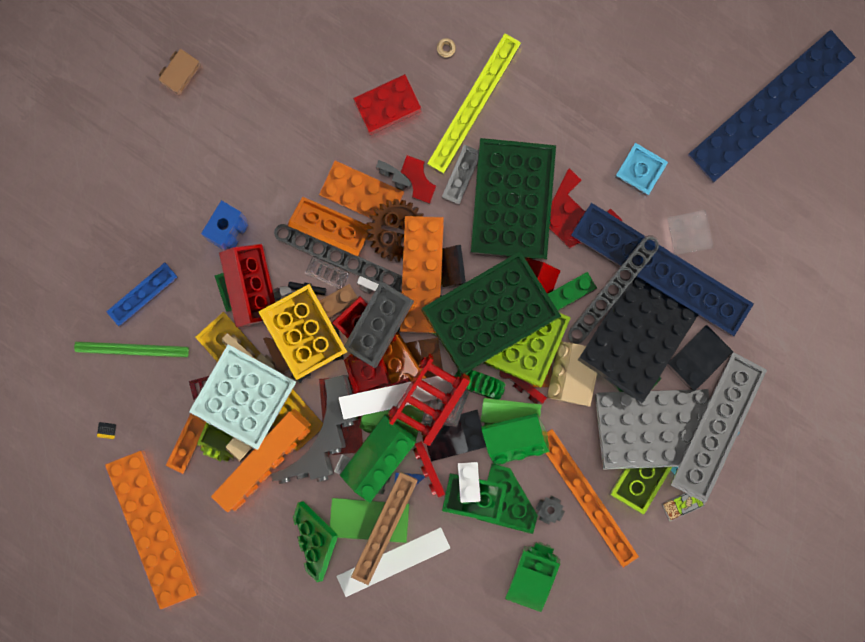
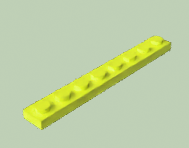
M504 33L427 165L443 174L445 173L521 45V42Z

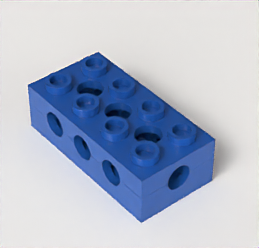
M221 200L201 234L210 243L225 251L237 246L239 242L237 238L240 233L242 235L248 228V220L242 212Z

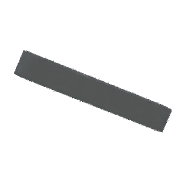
M648 235L641 240L571 326L568 337L572 343L579 344L586 339L656 253L659 242L655 236ZM647 240H653L656 246L650 250L645 247L644 243ZM635 255H641L643 262L635 264L632 258ZM621 271H630L631 277L629 279L621 278ZM616 285L619 291L616 294H611L608 291V287ZM604 300L607 306L604 309H599L596 306V302ZM592 315L595 321L588 324L584 321V317ZM580 330L583 336L579 339L574 338L572 331Z

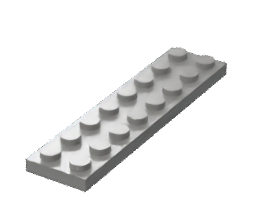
M734 352L731 354L670 485L704 503L707 502L767 372L765 368Z

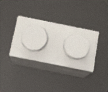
M478 462L458 463L460 502L480 501Z

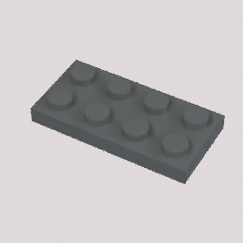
M381 281L345 343V349L376 368L414 300Z

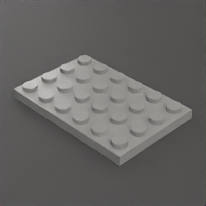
M699 389L694 392L692 390L650 391L643 403L626 392L596 393L595 401L603 469L679 467L710 401L709 390Z

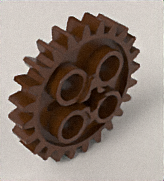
M394 199L393 204L390 200H387L386 206L381 203L379 204L381 210L373 209L376 213L375 216L369 215L373 221L367 222V225L371 226V229L366 230L367 233H371L367 240L373 241L370 247H377L375 253H381V258L385 259L387 257L389 261H392L394 258L395 261L400 262V258L403 259L404 246H401L400 241L404 234L382 229L381 226L385 225L404 230L405 216L422 217L424 214L417 213L419 208H412L413 203L409 202L406 205V200H401L400 204L398 199ZM389 214H392L393 221L389 224L387 217ZM388 233L389 239L384 243L383 235Z

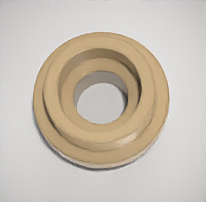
M445 38L438 42L437 52L440 56L448 58L455 53L456 46L451 39ZM448 45L450 50L444 51L443 46Z

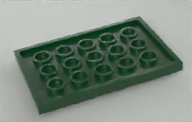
M480 138L470 253L511 257L520 251L524 258L547 260L556 145Z
M520 251L421 309L461 375L561 317Z

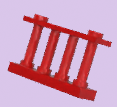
M430 353L427 358H422L418 366L420 368L397 406L393 405L388 413L391 425L394 424L396 419H399L420 431L421 435H423V443L428 446L431 445L470 383L468 375L463 374L460 377H454L432 364L433 355ZM428 370L451 383L453 389L450 393H444L421 379ZM418 386L442 400L443 405L440 409L435 410L411 395ZM406 403H409L432 416L431 419L433 420L430 425L425 426L401 411Z

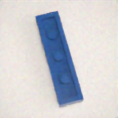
M164 262L106 312L120 327L177 279V275Z

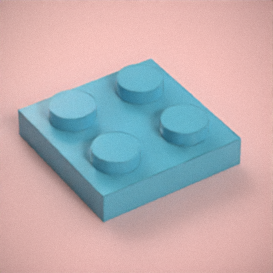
M635 143L616 177L649 195L668 162Z

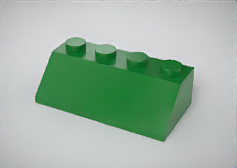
M384 415L340 473L341 478L356 494L370 503L414 446L416 436L397 422L391 425L389 417Z

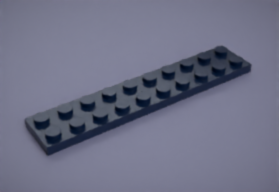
M832 30L828 31L692 150L688 156L714 183L856 57Z
M590 203L571 234L572 237L619 266L623 264L645 237V235L593 203ZM647 240L644 243L645 247L650 250L656 246L653 240ZM659 245L656 253L636 276L731 336H735L754 305L751 301ZM635 255L632 261L635 264H641L643 257Z

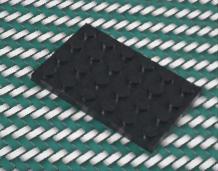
M635 277L613 304L578 358V361L643 403L698 317V314L639 277Z

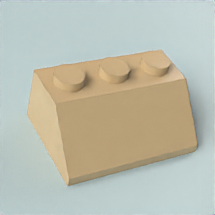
M560 342L556 352L547 398L591 406L597 373L578 361L586 346Z

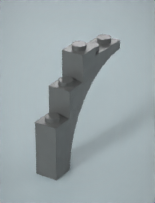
M347 375L325 380L327 392L326 414L317 439L298 461L283 470L272 473V482L279 481V484L290 482L291 477L297 476V479L309 477L308 473L311 480L317 479V482L328 480L329 475H333L328 452L330 455L340 453L341 448L346 447L341 424L344 428L354 425L353 421L359 420L358 416L343 419L339 397L352 395Z

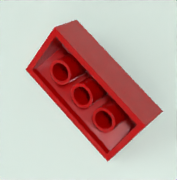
M262 244L233 247L219 252L236 328L263 323L258 312L274 304L275 298Z

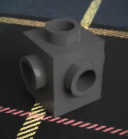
M552 495L550 499L547 497L544 500L540 499L536 510H538L537 514L541 516L539 520L550 524V522L555 523L556 520L560 521L565 512L562 510L564 506L560 504L561 500ZM552 506L554 508L553 514L547 512L548 507Z

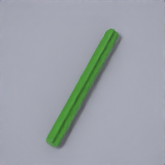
M75 342L74 345L75 352L169 357H188L189 348L180 346Z

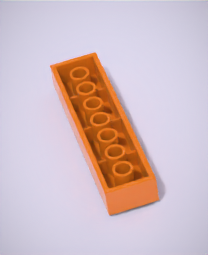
M141 450L105 464L160 610L198 595V590L145 452Z

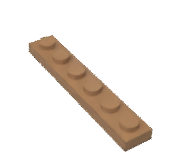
M400 471L351 578L369 585L418 479Z

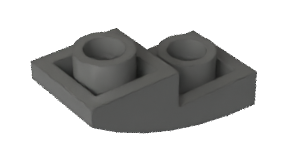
M378 160L376 169L380 170L379 174L390 177L391 174L393 175L392 183L395 184L394 187L401 190L410 189L411 182L399 170Z

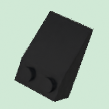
M706 324L670 359L667 366L694 392L718 369L733 351Z
M478 410L458 414L446 419L431 445H427L431 462L486 447Z

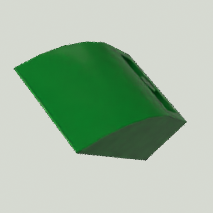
M536 542L534 547L524 546L505 597L506 600L539 612L543 610L560 566L561 559L557 555L552 554L554 548H551L548 544L543 545L542 542Z

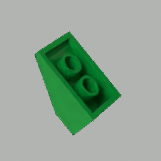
M450 473L442 511L499 523L507 485L479 479L480 501L461 503L459 476Z

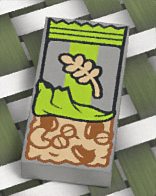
M684 493L662 503V506L669 521H672L705 506V504Z

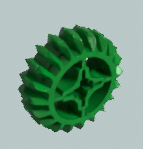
M459 370L455 373L454 377L461 376ZM474 370L465 373L470 377V383L465 390L487 398L501 399L506 385L503 381Z

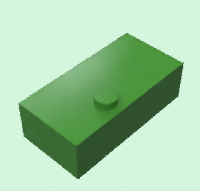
M332 498L330 528L338 534V538L368 540L386 502L371 501L369 503L366 500ZM407 503L390 542H407L409 503Z

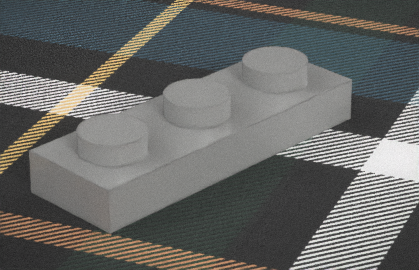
M464 144L442 198L460 205L478 163L479 150Z

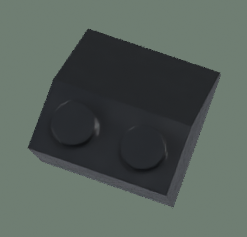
M461 245L443 248L441 285L443 289L459 287L466 283Z

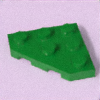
M491 463L487 481L507 485L500 522L481 521L533 534L538 515L512 470Z
M304 501L297 503L293 521L294 525H298L300 536L297 538L301 552L304 551L306 563H304L305 571L316 582H320L324 579L338 534Z

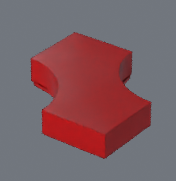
M407 155L401 173L412 184V198L430 204L436 185L432 184L424 174L425 161Z

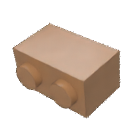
M182 49L172 54L170 64L167 68L164 67L160 71V78L158 79L160 83L178 95L182 93L201 65L198 60Z
M348 284L319 302L328 318L331 319L351 305L357 299V296L351 285Z

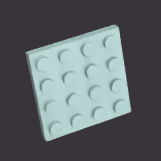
M228 344L189 413L258 450L295 386L296 381Z

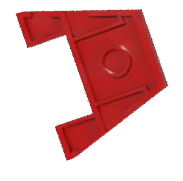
M570 168L567 170L552 201L550 230L569 249L582 243L572 237L571 234L585 213L568 195L582 181ZM611 208L607 211L612 216L623 221Z
M396 335L394 336L391 342L397 340ZM353 354L344 359L354 394L411 382L410 378H406L391 384L383 357L376 368Z

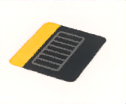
M99 422L97 437L114 439L116 424Z

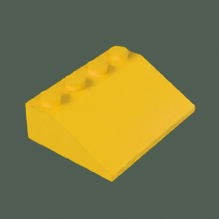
M310 284L258 312L296 380L347 352Z

